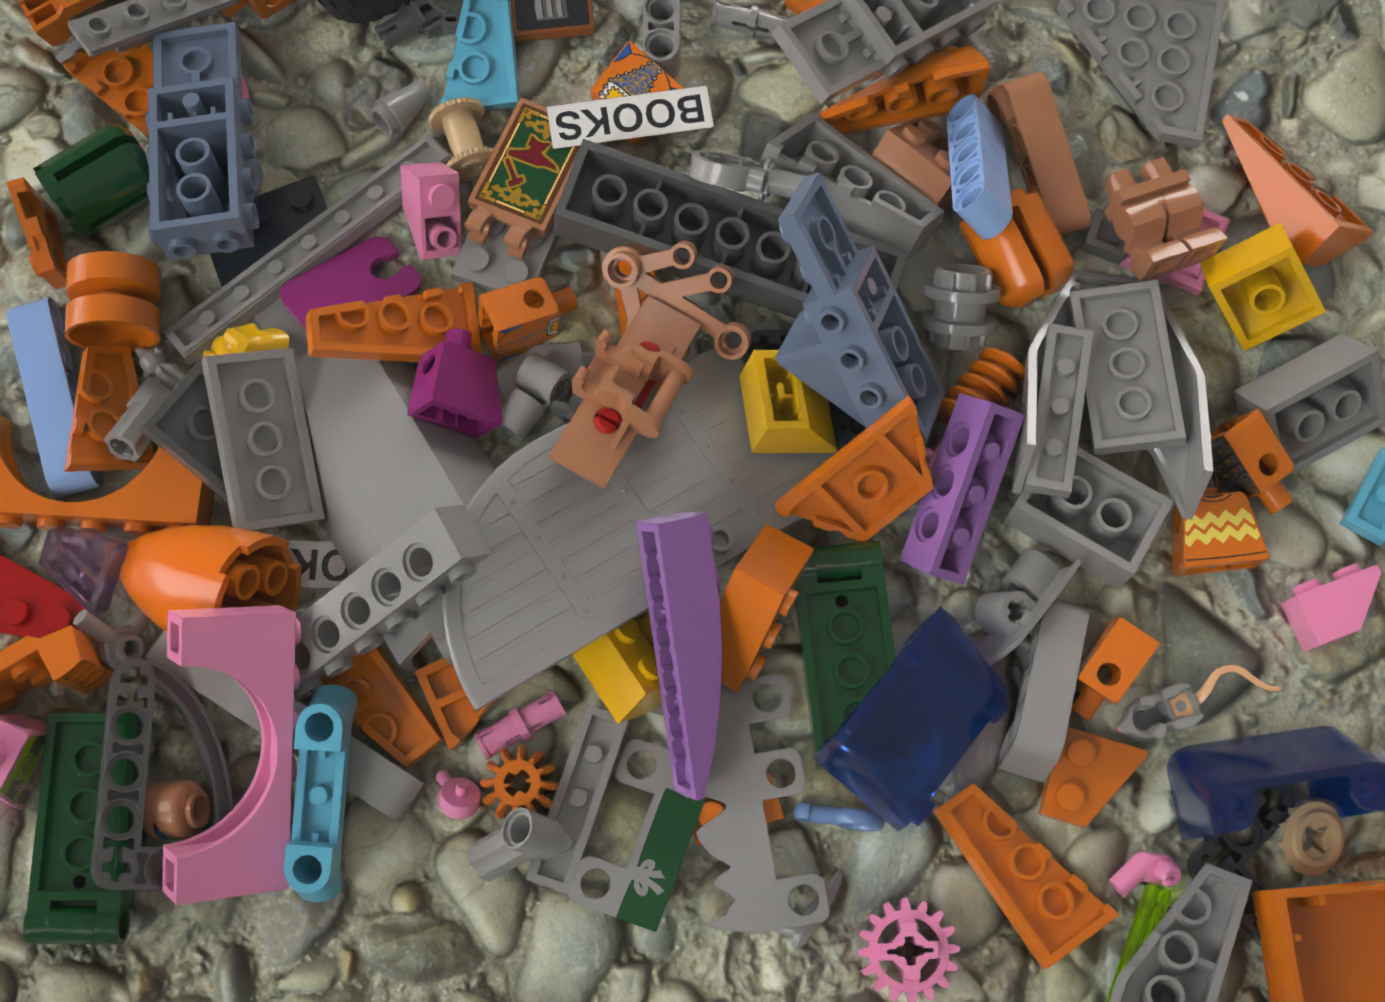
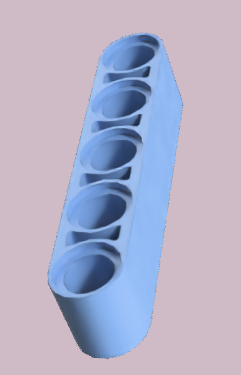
M969 94L960 99L947 115L952 204L954 211L982 239L987 240L1001 233L1009 224L1013 214L1003 127L1001 122L975 94Z
M49 296L8 309L6 313L7 322L44 476L51 493L56 499L60 500L101 487L103 484L101 471L64 472L78 377L69 341L65 338L64 321L56 302Z

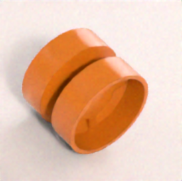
M116 251L89 252L69 260L67 263L66 295L71 301L67 303L65 308V338L69 342L84 349L88 345L130 346L131 353L135 352L137 347L148 350L160 342L161 312L156 304L161 300V269L155 262L139 255Z

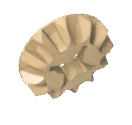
M1302 800L1299 807L1288 808V821L1278 824L1284 831L1283 838L1276 843L1284 850L1282 861L1292 866L1295 872L1304 875L1316 876L1325 873L1337 862L1344 846V826L1339 814L1330 805L1319 801ZM1305 828L1314 830L1310 835L1312 846L1304 844L1307 840Z

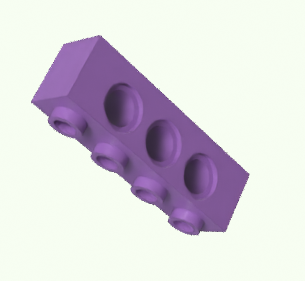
M959 393L931 470L934 489L921 498L899 561L929 575L964 585L1025 414Z

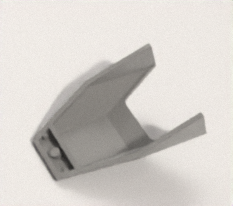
M1074 270L1068 282L1060 290L1030 345L1026 357L1020 412L1025 414L1018 433L1012 493L1021 494L1036 447L1037 393L1049 323L1074 327L1069 300L1071 291L1139 282L1138 279ZM1160 291L1186 432L1185 445L1146 450L1152 455L1182 518L1192 520L1213 474L1206 378L1204 371ZM1084 398L1079 439L1091 440Z

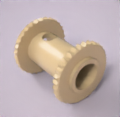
M460 97L446 101L437 106L428 118V123L432 130L446 134L451 152L454 157H451V160H448L446 166L459 173V182L479 179L494 150L492 147H483V141L477 126L478 121L485 114L484 106L477 99L470 97Z

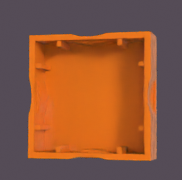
M1385 879L1252 891L1255 915L1258 918L1257 927L1260 931V945L1270 1002H1385Z

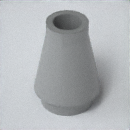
M415 80L410 85L375 100V106L370 109V115L376 126L385 135L391 137L395 133L402 134L422 108L432 100V96L428 88L421 81Z

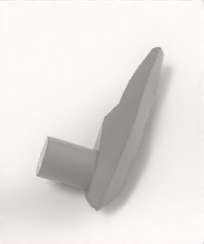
M837 871L825 884L829 909L841 884L843 873ZM818 895L806 906L802 916L810 915L817 909L819 905ZM821 923L774 931L792 938L791 945L796 950L812 938Z

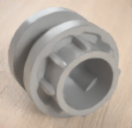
M965 263L941 264L936 268L934 278L925 281L924 295L935 299V308L922 313L921 326L929 330L928 340L933 345L950 350H977L985 346L987 335L996 332L997 319L992 315L986 314L987 304L1000 300L1001 287L992 283L993 273L989 268Z

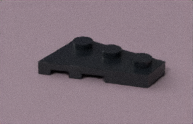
M315 175L255 197L253 202L256 205L259 216V228L253 229L254 247L242 248L230 253H209L221 287L225 286L328 209Z

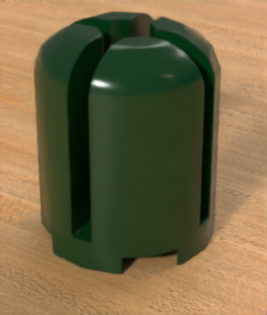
M110 124L100 128L33 168L34 174L47 194L56 203L64 216L70 219L71 223L69 225L82 241L149 201L147 183L150 180L146 152L140 146L133 133L118 124Z

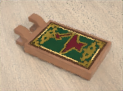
M520 97L468 199L469 208L473 210L464 224L465 228L470 230L468 234L469 240L485 245L495 220L511 226L503 239L504 244L509 245L506 253L519 260H523L534 234L546 239L554 223L555 210L580 146L553 149L547 107Z

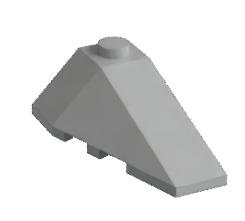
M1205 863L1117 976L1109 1002H1217L1252 880Z

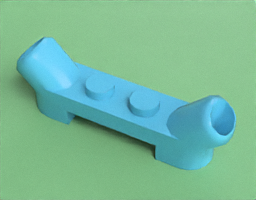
M336 684L321 685L314 689L308 707L298 716L295 729L294 749H299L292 837L285 848L284 874L289 886L296 890L301 898L311 902L331 900L341 891L343 886L340 862L351 728L358 700L349 688Z

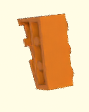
M767 523L735 567L720 600L722 637L721 684L737 693L747 678L755 681L768 658L762 655L761 652L764 647L771 649L780 634L783 625L777 621L780 615L786 617L795 603L799 592L794 590L814 551V548Z

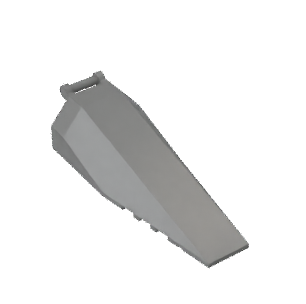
M281 297L251 319L252 323L256 324L259 330L278 328L285 331L289 336V348L293 347L325 519L322 521L350 575L434 508L464 505L467 508L479 488L495 471L475 438L407 415L416 376V370L409 362L309 357L307 333L283 305ZM442 599L426 608H418L412 613L414 617L412 622L401 629L387 632L383 635L397 663L409 674L416 670L412 662L413 656L431 637H433L448 665L453 663L446 641Z

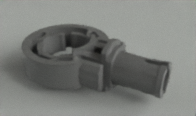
M408 0L404 2V11L381 25L374 27L379 39L385 41L383 45L387 50H390L393 46L416 32H425L427 39H431L439 33L456 34L461 11L447 13L445 10L437 7L432 0Z

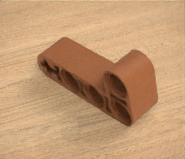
M1038 71L999 84L988 93L987 108L1001 122L1002 127L1007 126L1027 192L1035 185L1061 237L1087 229L1091 223L1089 207L1046 75L1042 71Z

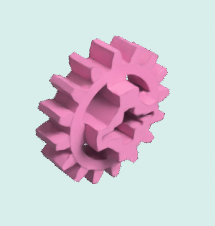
M908 898L900 899L899 910L897 911L894 910L889 902L882 904L885 916L880 918L870 913L867 918L874 927L871 931L859 930L858 933L862 939L867 941V947L856 950V955L868 957L869 964L860 970L862 975L875 974L877 978L872 988L878 992L885 986L890 987L888 999L894 1002L898 999L901 992H905L907 1002H916L917 992L920 991L928 1000L934 999V991L931 986L936 983L938 986L947 989L949 983L943 976L945 970H958V966L949 961V954L959 952L960 946L948 944L947 937L956 931L954 926L942 928L939 923L944 913L938 910L930 916L927 915V902L920 901L915 910L910 908ZM915 919L924 923L932 931L936 941H927L917 931ZM896 920V932L887 943H878V939L885 927ZM905 937H909V942L912 945L928 948L927 952H919L918 955L911 956V964H907L905 957L897 956V954L893 953L887 954V950L903 946ZM938 958L933 971L920 981L921 968L929 959ZM879 961H890L898 969L901 983L890 978L882 969Z

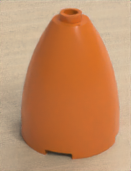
M188 525L153 531L127 542L116 556L117 575L126 592L139 609L166 633L168 610L280 605L296 612L302 580L301 566L293 563L288 549L290 544L288 541L274 535L224 525Z

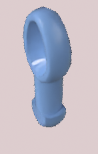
M797 803L793 810L795 820L800 822L837 825L845 829L858 831H880L884 826V821L879 814L861 808Z

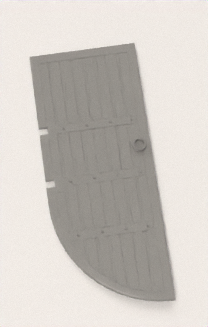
M773 317L748 329L750 334L761 329L782 330ZM739 334L728 339L733 345H740L742 343ZM757 345L755 350H764L763 345ZM712 347L687 360L685 363L693 369L694 376L688 384L682 385L661 421L662 430L659 436L652 439L638 433L605 489L548 458L568 423L541 436L517 451L501 464L479 488L466 510L491 554L475 565L478 571L473 576L457 584L449 582L442 587L445 593L442 597L443 623L448 649L458 679L475 711L482 709L649 610L636 521L682 511L707 513L708 521L714 531L712 551L714 566L718 569L747 552L766 523L782 531L803 519L792 514L788 518L781 516L776 511L774 502L835 453L751 452L739 378L745 367L742 357L736 360H728L721 357L715 347ZM656 384L641 408L645 412L659 391ZM849 421L843 433L850 434L851 440H853L859 434L852 432L851 422Z

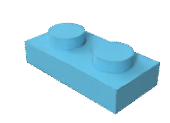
M1384 447L1375 454L1339 523L1378 546L1385 543Z

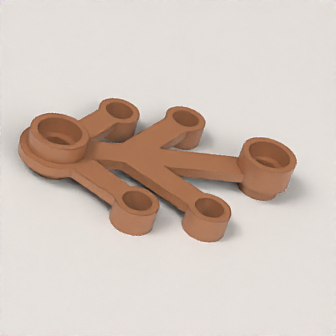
M684 240L676 243L671 249L641 255L637 250L628 246H619L608 252L603 260L602 272L605 280L621 292L628 319L626 330L642 305L640 289L650 297L700 323V329L714 338V347L721 357L728 360H736L747 352L751 345V334L745 325L739 322H729L726 324L685 297L708 291L714 293L726 292L733 285L735 279L730 267L720 264L714 266L705 274L662 282L648 272L674 266L677 269L689 268L698 257L697 248L693 243ZM678 248H685L689 251V262H682L678 259L676 254ZM621 260L630 263L632 268L631 274L626 275L619 270V262ZM715 272H722L726 275L727 284L725 286H719L714 282L713 275ZM728 333H738L741 336L742 343L740 345L731 344L727 338ZM690 346L688 347L686 353L681 359L682 361H684L689 356Z

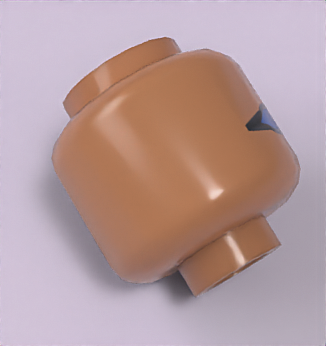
M192 780L155 782L146 790L143 829L150 838L158 841L186 840L196 836L210 819L212 811L210 798L202 787Z

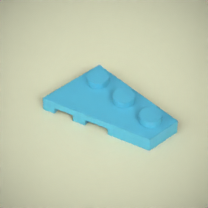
M463 0L455 35L457 37L452 62H449L446 74L448 80L444 97L441 98L440 104L455 98L470 97L480 101L485 111L514 108L520 99L511 1Z

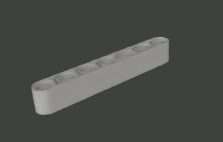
M163 631L145 657L172 671L188 686L261 733L256 709L250 697L236 680L218 670L197 666H180L168 659L167 633ZM294 698V709L299 716L308 706ZM351 735L347 790L383 814L399 822L424 782ZM293 737L292 754L298 757L299 749H294L295 737Z

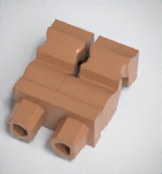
M1164 157L1151 160L1142 167L1139 172L1144 181L1142 183L1136 184L1132 174L1127 169L1113 172L1104 185L1111 202L1106 208L1105 214L1109 222H1113V227L1118 237L1125 242L1123 250L1130 256L1132 261L1131 272L1136 275L1139 282L1173 272L1176 268L1179 270L1200 263L1214 256L1227 239L1223 232L1217 228H1210L1204 231L1199 230L1204 210L1202 198L1197 190L1188 184L1191 179L1187 171L1183 169L1173 172Z

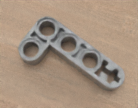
M1056 598L1034 626L1014 722L1004 738L998 760V769L1043 783L1057 764L1066 739L1090 608Z

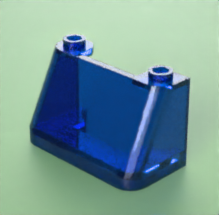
M939 606L915 629L899 651V655L854 711L841 723L839 729L832 736L833 738L827 739L812 757L898 832L911 822L918 827L929 816L935 807V804L930 801L932 796L989 721L992 724L998 722L1011 705L1006 700L1010 690L955 617L942 606Z
M1318 726L1188 745L1176 750L1170 756L1167 763V774L1182 841L1247 829L1254 822L1257 814V803L1253 789L1307 781L1310 798H1323L1331 802L1337 808L1336 810L1340 818L1385 811V764L1343 731L1333 726Z

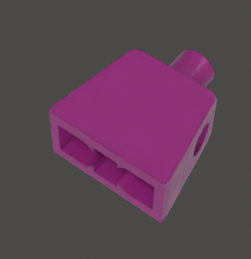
M459 328L450 329L446 332L445 342H441L422 354L419 359L407 415L477 439L502 425L496 363L491 357L471 350L472 334L469 331Z

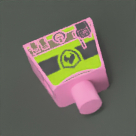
M24 713L1 714L0 801L23 810L41 776L47 724Z

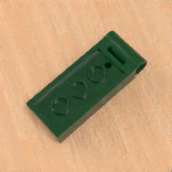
M870 541L814 547V551L794 590L799 592L795 601L815 768L816 770L905 761L910 755L880 542ZM843 600L846 606L838 607L835 601Z
M48 713L27 910L23 922V936L28 944L122 945L127 940L130 929L129 910H133L135 891L102 889L91 877V859L106 713ZM122 714L116 720L115 729L122 738L134 739L140 734L141 722L132 714ZM118 760L113 764L110 771L111 778L117 785L129 786L136 780L137 769L130 761ZM124 807L112 808L106 817L107 827L117 834L127 832L133 822L130 811ZM105 839L103 841L104 849L114 847L111 862L102 865V872L110 873L112 882L117 881L118 875L127 872V864L119 863V850L122 847L130 849V839L121 842H111Z

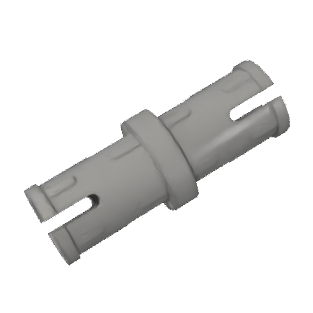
M716 0L710 26L745 33V38L753 39V36H759L775 40L771 33L780 23L791 18L759 11L760 6L752 5L750 9Z

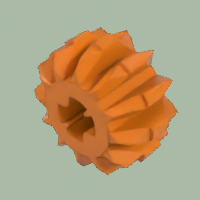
M519 745L516 760H513L511 753L504 748L500 751V756L505 763L500 767L495 762L488 761L486 767L496 773L495 779H481L480 785L488 789H495L494 792L486 795L483 801L487 806L501 801L495 812L497 818L502 820L511 809L513 811L519 807L539 813L535 806L538 802L548 809L551 808L553 801L543 796L544 791L555 792L559 784L554 781H544L545 778L556 772V768L553 764H547L539 768L545 757L543 752L537 750L528 761L527 747ZM525 774H528L530 778L526 779V782L531 785L529 791L526 794L518 791L512 796L510 791L515 790V788L510 785L511 779L514 776L522 779Z

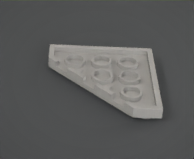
M1058 0L1057 12L1156 140L1193 148L1200 146L1203 141L1226 0Z

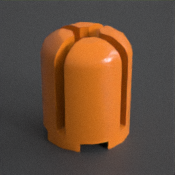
M1035 185L1027 194L1023 187L1010 192L1013 210L1012 219L997 236L987 240L982 239L964 220L958 227L977 265L987 267L992 271V283L1001 287L998 303L1005 308H1024L1033 304L1036 298L1042 300L1061 289L1068 282L1074 271V260Z

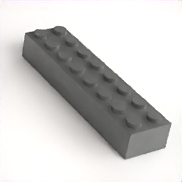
M586 139L582 140L554 213L555 235L606 253L619 246H628L637 250L641 255L668 250L680 241H689L696 246L698 251L697 260L692 266L687 269H677L674 266H670L658 271L678 278H686L708 273L716 265H726L732 269L735 279L733 285L724 294L793 318H797L799 312L804 311L803 303L812 288L811 285L804 281L801 275L800 262L792 247L787 245L781 236L778 219L784 208L723 187L698 181L689 175ZM849 232L857 250L874 245L895 290H897L908 252ZM678 248L676 253L678 259L682 262H689V251L685 248ZM722 272L714 273V282L719 286H725L727 284L726 275Z

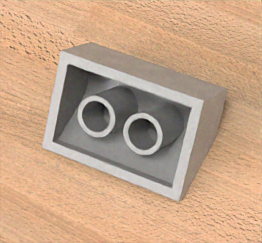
M1344 333L1234 391L1238 415L1241 416L1258 409L1294 464V470L1286 477L1385 424V396L1378 350Z
M1078 447L1072 492L1069 498L1022 490L1003 522L1073 563L1079 558L1082 561L1080 567L1120 589L1135 574L1174 501Z

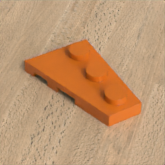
M88 345L83 351L64 472L141 470L153 458L152 444L149 445L136 462L126 459L121 460L109 452L108 445L103 441L128 409L126 407L127 403L139 389L130 346Z

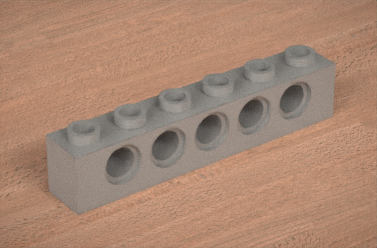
M464 505L439 507L431 510L297 617L301 625L300 643L295 645V664H297L299 669L300 684L298 690L294 691V695H297L300 700L310 697L314 689L323 685L322 681L327 677L337 676L353 666L351 659L356 655L366 654L379 647L383 643L381 636L385 633L401 629L414 620L412 613L418 608H426L441 600L445 595L442 589L445 584L449 582L452 584L460 583L478 571L475 565L491 553Z

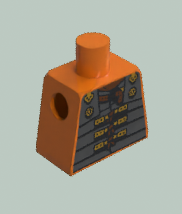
M1258 409L1226 421L1210 432L1213 471L1216 472L1217 480L1228 493L1241 491L1246 494L1247 498L1257 496L1270 514L1280 511L1293 501L1292 496L1280 480L1294 470V464Z

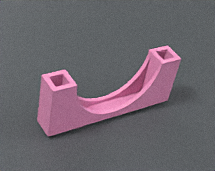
M283 606L168 610L167 658L180 666H197L218 670L236 680L250 697L256 709L262 741L261 754L255 776L248 790L234 809L206 831L183 841L163 845L162 892L175 905L289 889V884L284 874L286 844L290 842V828L293 825L294 802L291 800V784L296 781L297 762L294 755H292V747L298 719L297 712L294 709V691L298 690L300 684V673L297 664H295V645L300 643L301 625L296 617V612Z

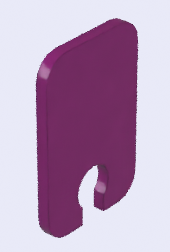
M372 237L288 281L282 286L280 297L283 305L307 333L305 317L309 309L361 300L365 303L383 300L385 296L401 294L402 297L416 295L421 289V277L411 264L399 269L395 276L388 279H380L373 276L371 271L377 264L390 262L400 255L399 250L388 239Z

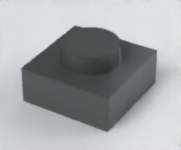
M1097 207L1091 217V223L1087 228L1080 250L1119 265L1126 255L1123 250L1125 242L1116 234L1113 222H1109L1105 210Z

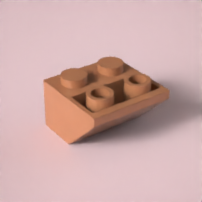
M916 118L888 129L871 156L944 210L952 202L948 139L941 135L942 129L936 123L926 118Z

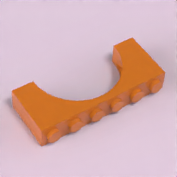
M0 413V527L21 529L22 523L37 524L36 527L42 530L61 532L64 531L65 526H80L81 531L93 534H106L108 528L123 529V533L128 535L142 536L151 531L170 527L211 525L215 491L161 447H158L148 465L132 481L117 491L101 498L82 502H63L38 495L28 485L17 465L13 448L14 423Z

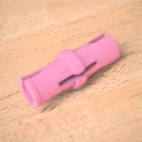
M551 690L536 701L520 709H517V707L510 709L508 716L476 732L474 737L485 757L490 759L502 749L512 744L514 745L521 740H524V742L531 740L533 733L567 714L554 690Z

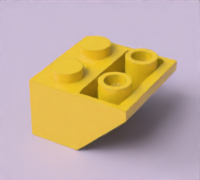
M754 350L739 375L751 452L835 453L837 445L828 400L779 365L775 358L779 350Z
M649 610L573 654V657L617 724L649 713L662 704Z

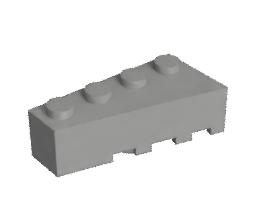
M812 113L769 141L759 163L764 164L767 158H772L777 169L806 176L820 173L848 231L907 251L906 262L924 248L944 213L943 209L815 113ZM781 197L788 202L790 201V198Z

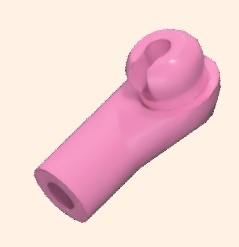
M1138 852L1108 882L1121 896L1126 897L1141 882L1163 884L1167 887L1175 886L1181 879L1182 870L1175 863L1174 859L1167 855Z

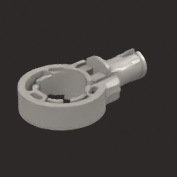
M707 150L693 151L689 169V176L698 181L734 189V191L756 192L758 193V200L764 201L766 197L768 198L770 194L791 199L802 179L808 177L777 169L772 158H767L765 163L761 164L750 157Z

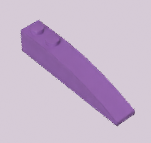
M682 511L636 521L674 790L698 801L704 799L715 749L721 698L722 637L718 595L721 582L719 573L714 566L712 551L714 531L708 521L707 513Z

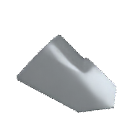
M580 342L534 345L497 371L502 413V425L497 427L498 430L523 443L553 400L564 401L572 390V379L581 366L586 367L580 359L583 353Z
M1030 548L1024 549L1002 580V585L1006 591H989L978 598L975 605L976 620L988 634V637L978 649L981 664L985 669L1005 657L1022 643L1081 565L1082 561L1079 558L1070 567L1059 569L1049 557L1040 551Z

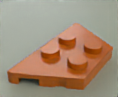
M909 395L906 396L774 502L776 511L781 516L788 518L792 514L811 520L814 527L827 531H840L845 537L866 542L934 489L930 469L927 465L924 441L918 424L917 409L912 398Z

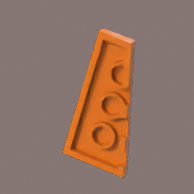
M147 43L121 53H117L113 49L94 57L89 56L83 49L61 63L67 72L149 139L146 113H148V89L154 88L153 51Z
M473 282L461 283L457 288L441 290V287L426 289L422 294L402 297L401 294L385 296L381 301L365 303L361 300L309 309L305 317L309 357L419 362L422 354L441 342H445L448 330L456 328L469 331L472 334L471 350L482 354Z
M380 646L366 654L356 655L351 659L353 666L337 676L327 677L322 681L323 685L336 684L347 687L356 695L358 705L353 721L362 728L365 734L404 767L413 766L444 741L440 730Z
M974 783L933 810L1042 969L1050 968L1120 915L1109 904H1103L1088 890L1089 886L1075 874H1070L1051 857L1053 854L1039 841L1035 843L1018 827L1019 824Z

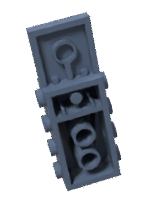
M235 22L156 33L153 35L154 88L148 89V113H146V124L149 132V147L146 149L150 180L147 183V194L150 201V218L147 220V227L150 239L154 244H159L167 259H189L195 255L216 252L230 253L238 249L254 247L253 229L259 228V216L253 201L263 180V170L256 158L254 139L248 129V124H254V113L250 99H243L240 32Z
M820 173L802 179L778 221L784 242L792 247L800 262L801 275L804 281L811 285L812 288L803 303L804 311L799 312L775 358L780 366L857 420L866 429L909 395L917 409L923 441H927L945 394L943 386L874 245L857 250Z

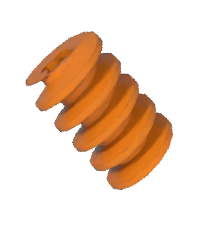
M990 347L983 349L978 356L979 360L972 361L968 367V372L961 374L957 380V385L951 386L947 391V398H943L937 413L939 418L948 426L959 393L1006 407L1009 400L1003 391L1011 395L1018 393L1020 388L1014 379L1024 382L1025 367L1014 356L1004 350Z

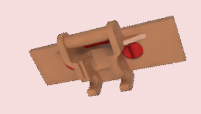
M647 296L617 346H614L611 342L612 333L608 330H603L595 343V357L588 368L581 366L572 379V393L581 397L583 401L548 458L605 489L638 433L652 439L659 436L662 430L661 421L682 385L688 384L694 376L693 369L681 359L699 331L701 324L664 303ZM663 380V384L647 411H643L641 408L655 383L660 384Z

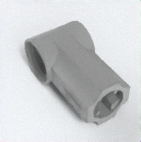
M148 376L127 403L126 407L128 409L103 441L108 445L109 452L121 460L126 459L136 462L153 441L142 433L139 428L171 392L169 389L151 376Z
M516 808L508 814L501 828L476 841L474 847L468 849L469 864L476 870L480 879L492 881L534 857L542 860L552 859L559 852L563 844L564 830L562 824L558 820L529 809Z

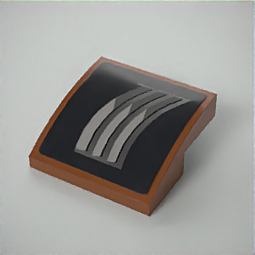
M511 0L515 42L595 34L592 0Z

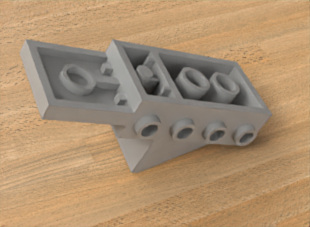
M827 0L780 23L771 34L822 105L861 83L868 87L885 77L888 80L895 77L909 65V61L912 60L914 65L929 57L935 51L936 46L942 51L961 37L960 33L962 32L966 37L970 36L986 23L983 16L999 0H974V2L972 0Z

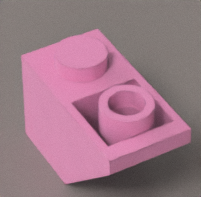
M440 161L400 166L402 207L419 257L422 260L459 255L462 248L459 173Z
M1358 563L1332 573L1335 581L1320 585L1316 578L1292 588L1294 596L1281 603V606L1303 653L1361 630L1382 573L1378 564L1361 570Z

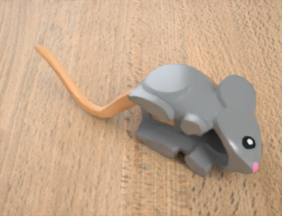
M1224 665L1215 669L1196 693L1191 691L1190 684H1175L1159 690L1150 696L1134 699L1123 710L1117 730L1138 741H1154L1156 738H1162L1167 733L1177 732L1195 725L1203 718L1199 706L1212 693L1220 676L1226 673H1238L1254 685L1267 691L1278 692L1282 689L1279 686H1271L1264 683L1241 666Z

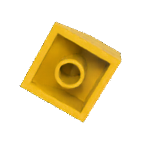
M1281 222L1200 262L1208 287L1244 351L1326 313Z

